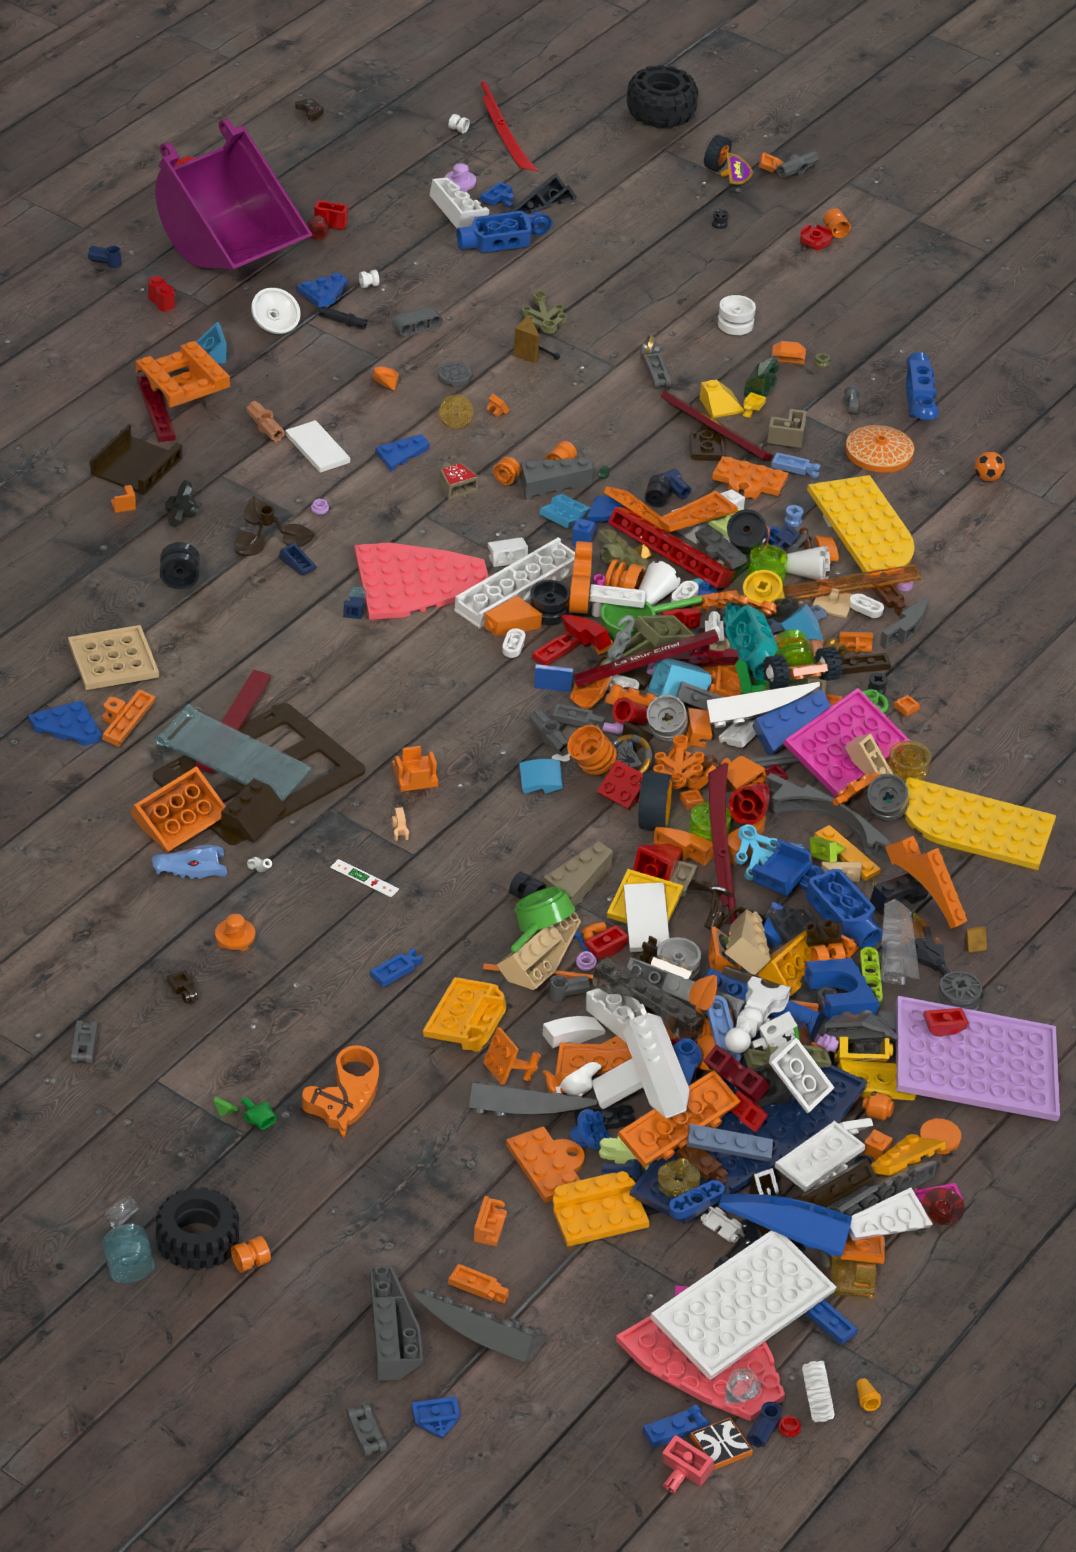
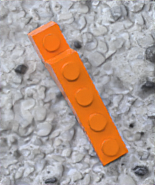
M914 835L885 846L892 865H898L925 887L939 905L950 928L957 927L968 921L939 848L920 853Z

